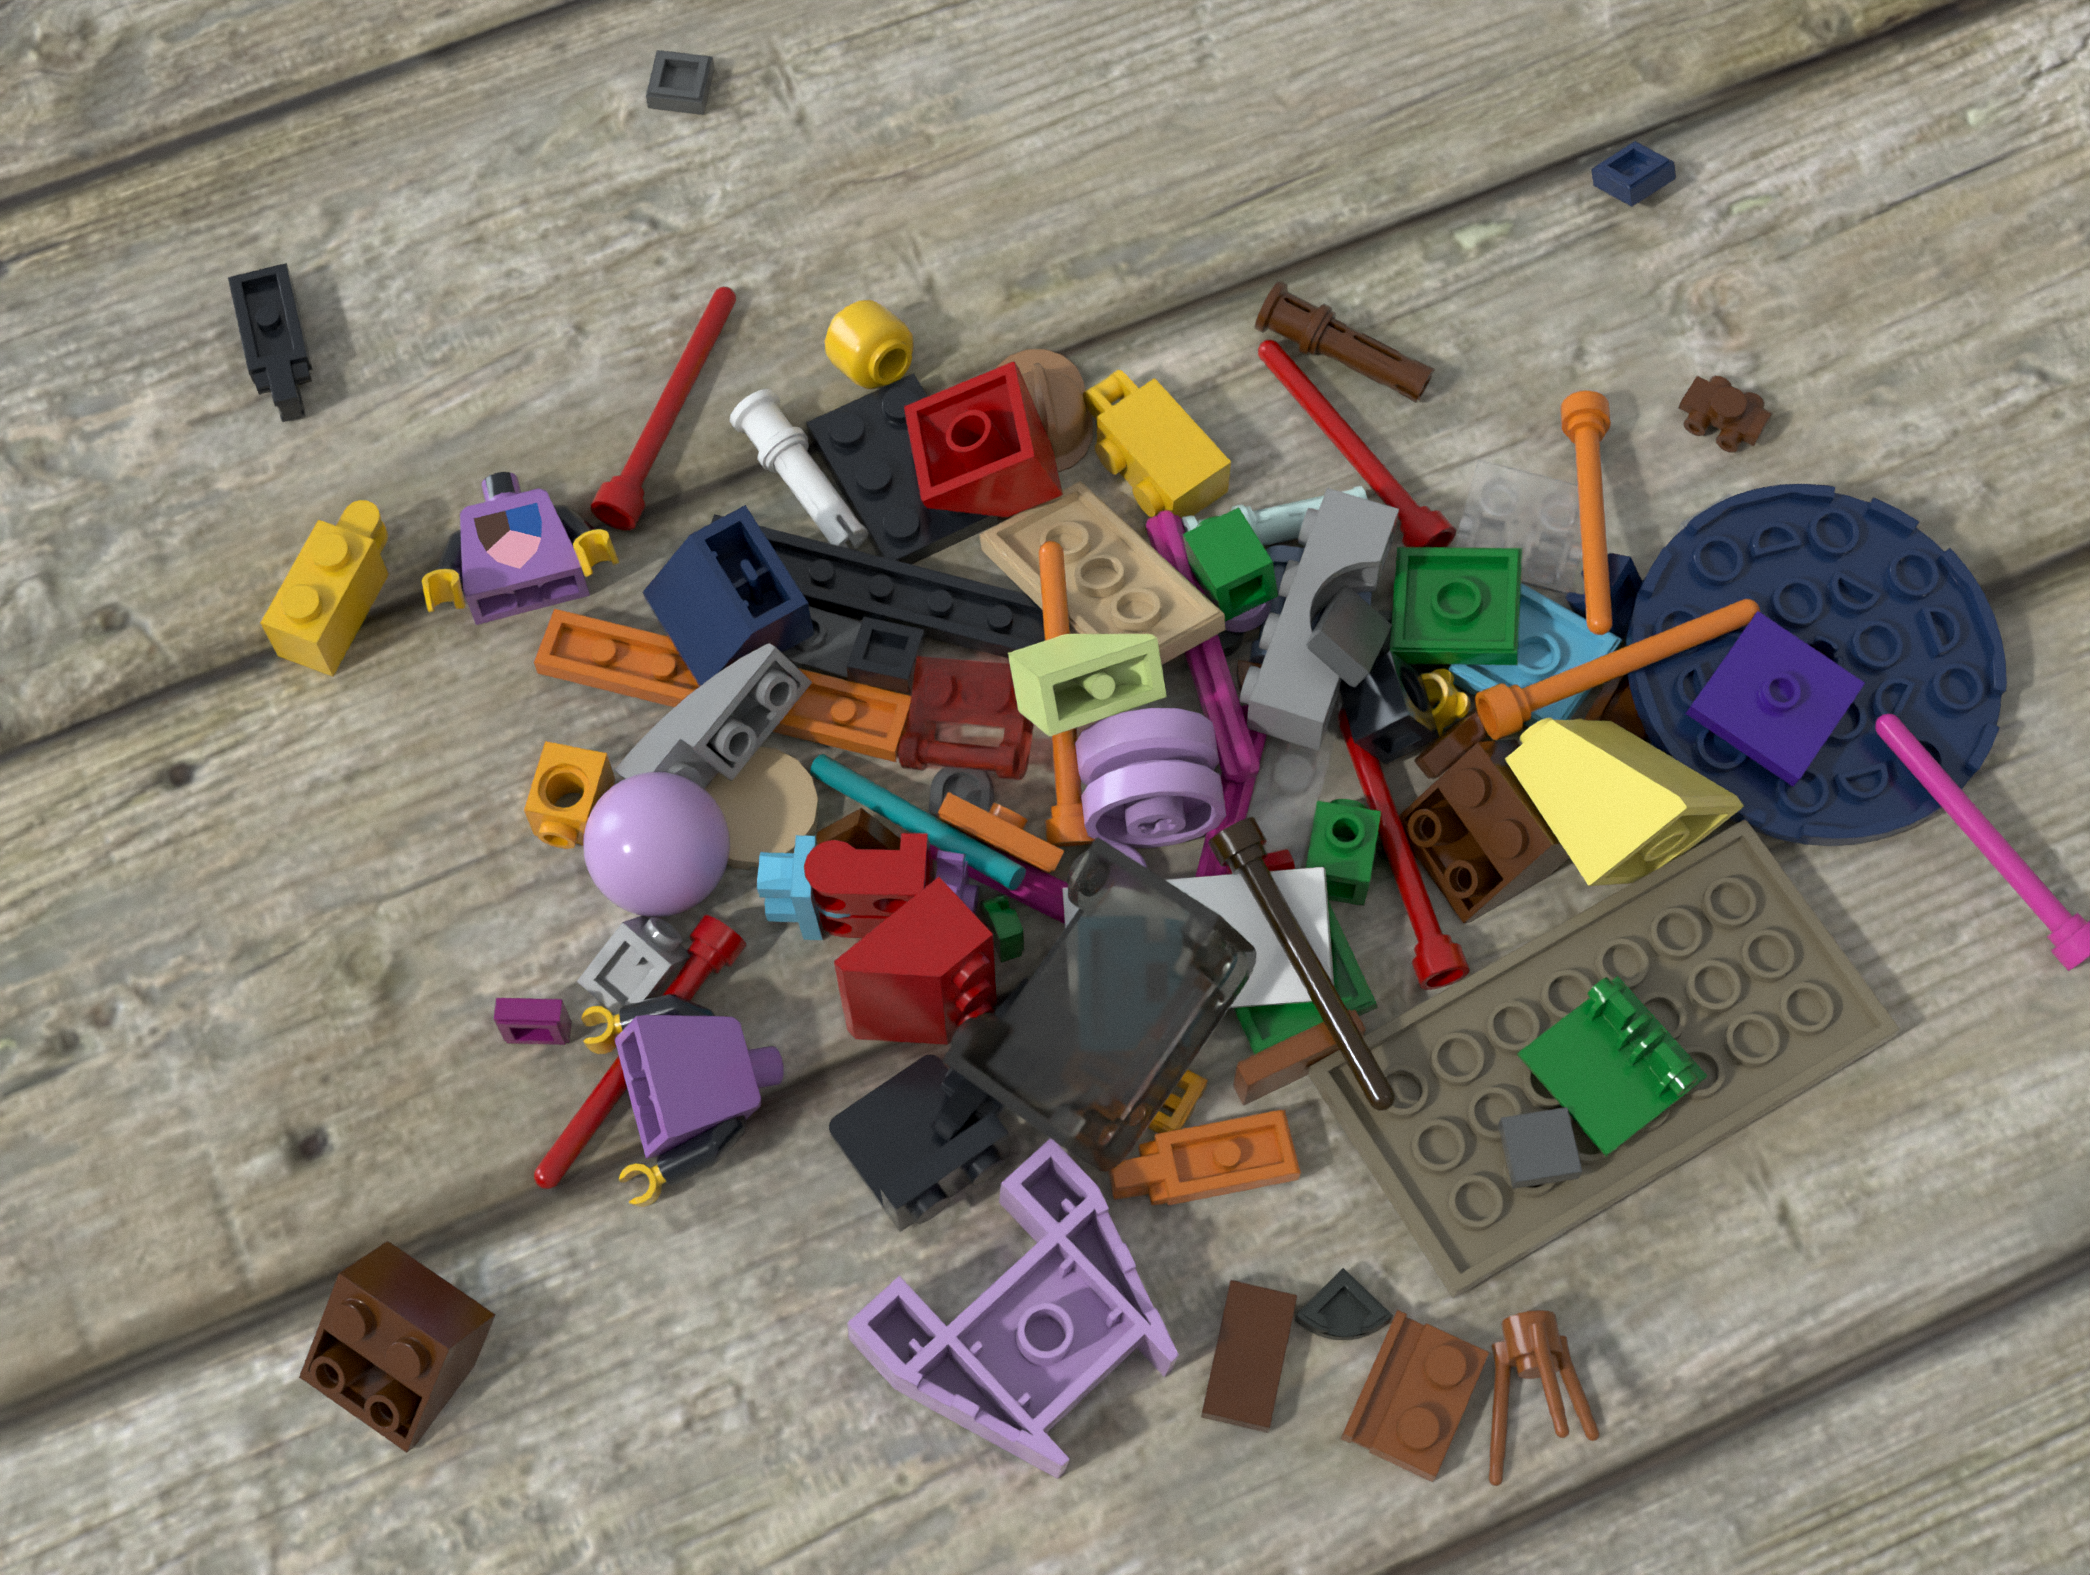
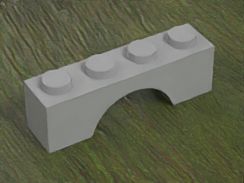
M1330 488L1326 489L1319 510L1307 509L1298 537V544L1305 545L1300 562L1290 559L1287 563L1279 589V596L1286 597L1285 604L1280 615L1273 612L1269 613L1259 648L1267 650L1261 668L1252 665L1249 667L1241 690L1240 702L1249 705L1248 729L1318 751L1320 750L1339 696L1341 677L1307 648L1306 644L1313 633L1311 624L1318 613L1328 605L1330 599L1344 584L1348 585L1355 593L1376 591L1394 541L1399 509Z

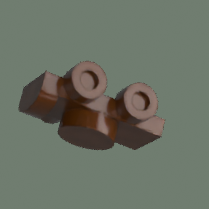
M1696 376L1679 405V409L1689 413L1683 424L1688 432L1696 436H1703L1709 426L1712 425L1721 430L1716 438L1717 445L1724 451L1731 453L1736 452L1743 441L1755 446L1773 414L1763 408L1765 402L1759 395L1753 392L1743 393L1738 388L1732 387V384L1721 376H1713L1710 381Z

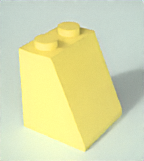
M1551 717L1542 719L1523 732L1520 736L1522 745L1505 758L1589 886L1634 883L1686 853L1744 807L1739 798L1733 793L1612 721H1588L1582 718L1554 720Z

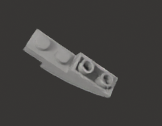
M768 643L740 658L689 694L634 746L614 771L623 779L647 772H667L685 777L703 789L708 786L718 772L732 781L812 682L775 646Z

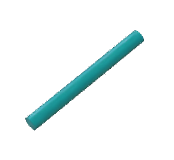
M820 754L813 761L810 768L812 777L910 833L928 834L929 843L938 849L965 854V861H968V866L1008 889L1015 890L1022 883L1026 873L1023 866L827 755Z

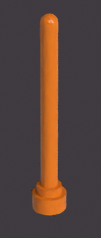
M1579 391L1567 396L1563 400L1560 408L1563 433L1575 444L1587 627L1595 635H1604L1612 627V609L1600 441L1610 429L1609 402L1604 395L1595 391Z
M1055 541L1045 542L1039 549L1045 641L1064 634H1070L1064 551L1062 546ZM1077 728L1052 736L1057 805L1051 807V819L1045 820L1047 842L1056 847L1098 843V841L1088 836L1084 824L1081 778L1078 771L1075 745L1078 739Z
M1751 599L1740 600L1522 689L1516 684L1508 687L1504 683H1500L1476 693L1475 696L1476 708L1481 723L1489 736L1494 740H1499L1522 730L1523 723L1531 719V712L1748 625L1757 611L1760 612L1759 605Z

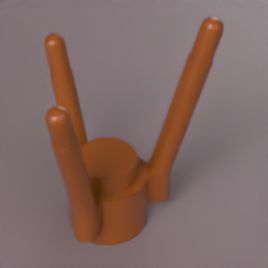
M1546 1310L1526 1311L1505 1318L1501 1323L1504 1341L1491 1345L1495 1362V1382L1489 1454V1482L1493 1486H1498L1503 1481L1512 1367L1517 1368L1518 1377L1541 1378L1555 1433L1558 1437L1565 1438L1569 1434V1427L1556 1372L1559 1371L1586 1437L1590 1441H1596L1599 1438V1430L1591 1413L1592 1410L1571 1361L1567 1337L1559 1334L1554 1312Z

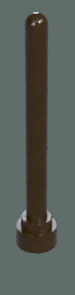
M1249 817L1225 828L1208 842L1221 867L1229 866L1233 875L1241 874L1369 1104L1379 1111L1389 1109L1395 1101L1394 1091L1263 860L1268 855L1263 845L1266 844L1267 839L1254 817Z

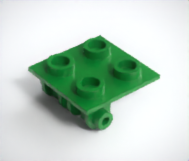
M1618 976L1612 981L1608 977L1600 980L1587 993L1590 998L1517 1053V1056L1563 1108H1568L1569 1115L1606 1157L1708 1076Z

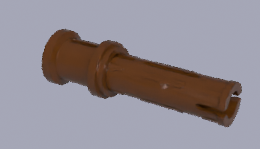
M1278 281L1273 286L1257 316L1254 326L1256 330L1264 333L1269 329L1298 344L1299 352L1306 356L1309 354L1315 356L1319 352L1367 378L1391 388L1414 403L1420 400L1435 370L1433 367L1414 360L1367 334L1347 326L1345 323L1335 319L1336 313L1332 311V307L1326 304L1317 307L1289 293L1287 284Z

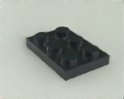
M914 373L806 422L810 439L861 525H864L868 530V539L878 556L911 565L998 524L997 516L926 508L922 503L904 406L928 396Z

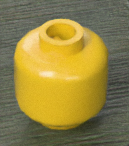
M860 300L846 306L834 316L828 327L825 337L827 357L838 370L856 385L863 388H882L900 380L906 374L912 361L914 345L913 335L903 321L886 307L875 301Z

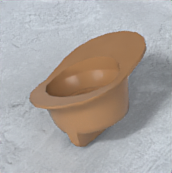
M1027 349L1010 355L997 365L996 368L1015 361L1053 447L1058 473L1072 468L1086 455L1093 440L1092 415L1083 399V392L1086 389L1077 367L1063 355L1046 349Z

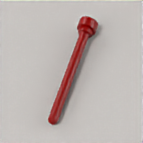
M726 286L719 287L713 293L620 476H613L610 482L601 484L590 508L592 513L603 523L625 531L635 528L645 508L643 500L645 492L642 485L736 303V294L731 288Z
M1274 340L1263 341L1258 348V356L1379 498L1387 506L1399 509L1398 520L1401 522L1400 531L1404 535L1402 538L1404 546L1448 547L1456 535V529L1439 510L1432 511L1428 506L1420 507L1279 343Z
M1343 708L1337 716V722L1368 807L1371 810L1381 811L1378 834L1418 944L1414 947L1416 957L1412 960V965L1419 985L1424 990H1434L1452 985L1462 980L1470 972L1463 949L1460 944L1453 943L1450 935L1443 934L1379 760L1354 743L1346 711Z
M704 915L690 934L689 938L693 942L687 949L690 958L663 995L674 994L691 1001L711 972L719 973L724 965L731 967L747 946L744 939L720 920L709 915ZM619 1055L536 1168L534 1180L539 1187L551 1189L560 1182L626 1091L627 1085Z

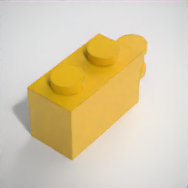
M1118 369L1094 387L1083 392L1085 404L1097 420V444H1095V451L1100 462L1111 474L1116 475L1120 473L1131 485L1138 505L1147 515L1154 517L1160 511L1170 510L1173 515H1178L1181 519L1189 515L1194 516L1228 492L1231 461L1155 378L1138 388L1123 371ZM1118 399L1121 400V401H1119L1118 403H1116L1115 405H1113V406L1111 405V404H1112L1113 402H1115L1116 400H1118Z
M358 500L349 504L336 526L318 519L260 622L279 657L329 676H334L389 576L380 555L387 543L388 531L385 524L381 521V514L374 503L367 500Z

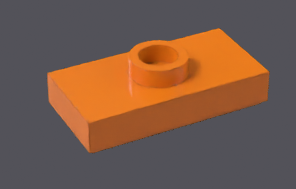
M948 792L936 814L939 816L938 819L957 830L1028 863L1047 874L1055 871L1064 853V850L1024 831L1023 829L1028 820L997 803H993L989 812Z

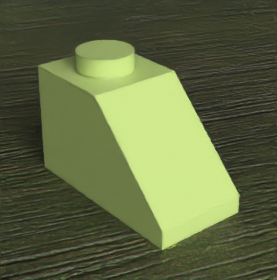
M1064 634L1008 653L1018 711L1049 737L1167 697L1158 640L1152 634Z

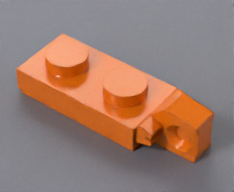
M1285 1110L1155 1134L1153 1141L1138 1145L1140 1157L1111 1162L1108 1172L1114 1200L1149 1194L1151 1205L1167 1203L1168 1206L1299 1180L1301 1174Z

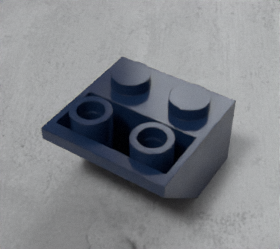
M746 505L690 534L642 592L646 602L699 687L740 658L768 643L775 646L782 653L814 635L807 600Z

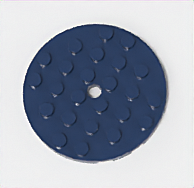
M1803 483L1756 488L1718 502L1691 519L1686 527L1675 535L1666 547L1661 550L1645 575L1630 614L1626 646L1740 600L1751 599L1759 605L1760 613L1865 682L1807 770L1792 787L1685 714L1746 626L1628 673L1629 686L1636 711L1653 746L1736 795L1744 807L1729 818L1732 821L1739 823L1746 820L1755 832L1784 841L1804 845L1845 846L1878 841L1899 834L1920 824L1942 808L1877 734L1875 729L1876 721L1884 714L1897 716L1961 790L1980 769L1989 754L2000 728L1997 726L2000 714L2001 697L2006 692L2007 687L2005 653L1994 613L1976 579L1951 548L1946 551L1941 549L1931 538L1916 528L1919 524L1918 520L1898 508L1874 497L1870 502L1848 495L1835 493V487L1828 485Z

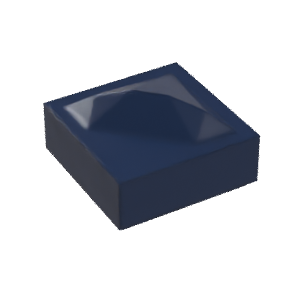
M1636 141L1591 169L1593 186L1631 207L1676 179L1674 161Z

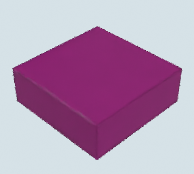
M496 998L493 1020L504 1041L507 1043L566 1045V1043H570L572 1021L562 999Z

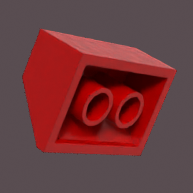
M940 877L936 878L834 961L847 1031L855 1039L948 1045L961 1033L969 1037L978 1032L995 1013L993 1007L997 1004L993 934Z

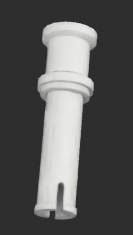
M763 389L743 399L731 413L730 422L737 432H745L759 451L757 459L763 468L780 474L830 544L849 548L845 543L849 540L852 546L857 549L868 537V530L864 525H861L807 452L809 446L808 437L801 428L792 427L778 408L780 400L775 392L771 389Z

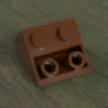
M1516 739L1477 742L1399 815L1412 851L1463 923L1474 921L1546 879L1569 858V855L1505 760L1507 756L1521 746Z
M386 1241L338 1274L299 1378L407 1453L416 1446L474 1368L496 1314L391 1242Z

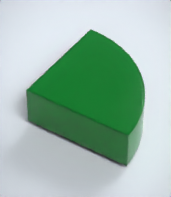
M999 895L981 901L980 908L987 927L993 934V943L1000 962L1022 956V951H1024V930L1015 909L1009 908L1008 898Z

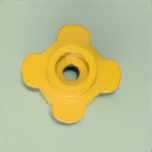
M1442 668L1436 669L1432 673L1421 675L1439 737L1442 735L1444 727L1453 723L1456 718H1463L1468 713L1471 704L1470 698L1465 693L1458 692L1453 685V674L1447 669ZM1440 701L1439 705L1433 709L1436 702Z

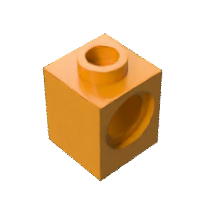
M545 741L524 808L533 834L538 836L542 842L563 849L574 848L575 844L583 845L584 831L592 809L603 794L614 786L615 776L607 753ZM578 793L583 795L573 806L565 808L554 806L557 800L565 794Z

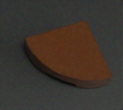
M862 807L818 831L816 835L818 845L825 841L838 840L848 843L855 849L900 850L901 838Z

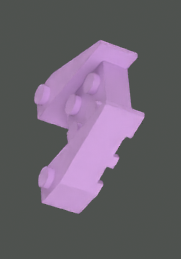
M1050 1138L1001 1183L999 1203L1037 1242L1034 1247L948 1326L898 1276L848 1322V1337L895 1390L1058 1479L1065 1473L1069 1458L1047 1433L1136 1348L1164 1377L1172 1371L1179 1354L1157 1308L1154 1309L1136 1271V1264L1126 1243L1122 1242L1108 1213L1109 1208L1099 1187Z

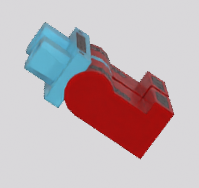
M901 833L900 850L855 849L848 843L838 840L825 841L818 845L816 836L796 835L794 853L760 852L757 891L760 898H765L767 921L798 922L803 940H823L824 930L831 935L842 938H863L935 880L928 834Z

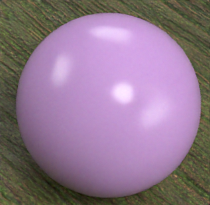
M647 772L620 781L605 792L597 801L587 820L583 849L589 874L597 888L607 899L618 907L637 915L665 917L693 908L708 897L716 888L728 862L730 838L727 823L720 807L705 789L679 775L667 772Z

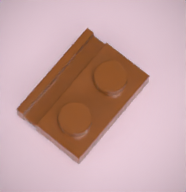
M1397 1310L1341 1440L1358 1444L1370 1450L1369 1453L1428 1481L1434 1482L1489 1352L1427 1323L1423 1325L1406 1317V1313Z

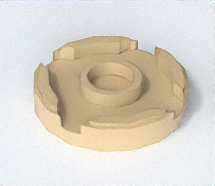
M759 747L732 781L718 772L705 788L716 801L725 817L730 838L727 865L735 869L751 870L750 867H758L760 852L794 853L796 835L813 836L816 831L819 801L812 776L796 758L776 748Z

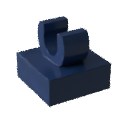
M1609 553L1608 567L1612 609V627L1609 632L1623 640L1628 632L1630 614L1635 597L1642 584V579L1630 556ZM1568 592L1565 598L1572 611L1586 619L1585 593Z

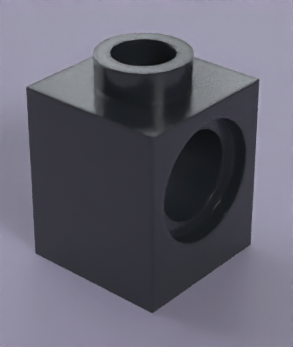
M1391 651L1382 656H1377L1369 674L1355 688L1352 685H1348L1341 678L1340 693L1354 743L1385 765L1439 738L1421 674Z

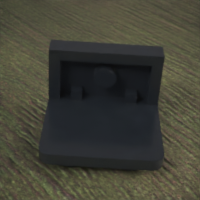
M931 1054L925 1055L834 1116L829 1123L831 1137L899 1232H902L915 1222L921 1224L935 1217L949 1204L952 1196L971 1183L979 1185L990 1179L1005 1165L1006 1159L1010 1157L1009 1133L994 1112H991L981 1120L973 1116L958 1136L949 1142L930 1128V1125L938 1117V1112L951 1098L939 1089L942 1082L946 1079L945 1075L948 1069L939 1057Z

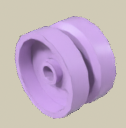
M1147 708L1122 712L1097 721L1082 731L1075 745L1078 771L1082 783L1087 786L1081 796L1084 824L1088 836L1101 844L1121 843L1132 848H1156L1176 845L1205 835L1217 828L1226 817L1221 778L1219 774L1214 772V769L1219 764L1214 725L1212 721L1200 713L1179 708Z

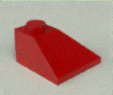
M1015 361L904 406L921 501L926 508L1010 517L1063 495L1053 447Z

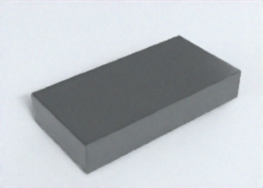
M1344 584L1330 599L1306 645L1314 655L1348 685H1352L1355 688L1369 674L1392 624L1348 585Z

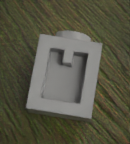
M639 916L622 922L577 982L616 1015L619 1014L620 1008L624 1005L651 999L669 975L685 965L690 955L687 953V949L680 944L682 937L673 926L658 917Z

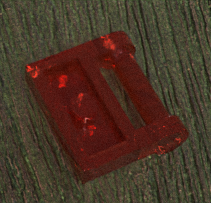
M917 656L907 732L902 736L898 748V758L901 767L908 770L923 771L931 765L996 772L1000 779L1022 780L1028 769L1034 724L1018 711L1010 664ZM936 723L1004 730V738L999 747L934 740Z

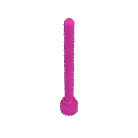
M1893 714L1880 716L1875 724L1877 734L2051 931L2047 938L2055 946L2051 950L2052 954L2067 971H2070L2090 956V920L2086 922L2078 912L2073 916L1897 716Z

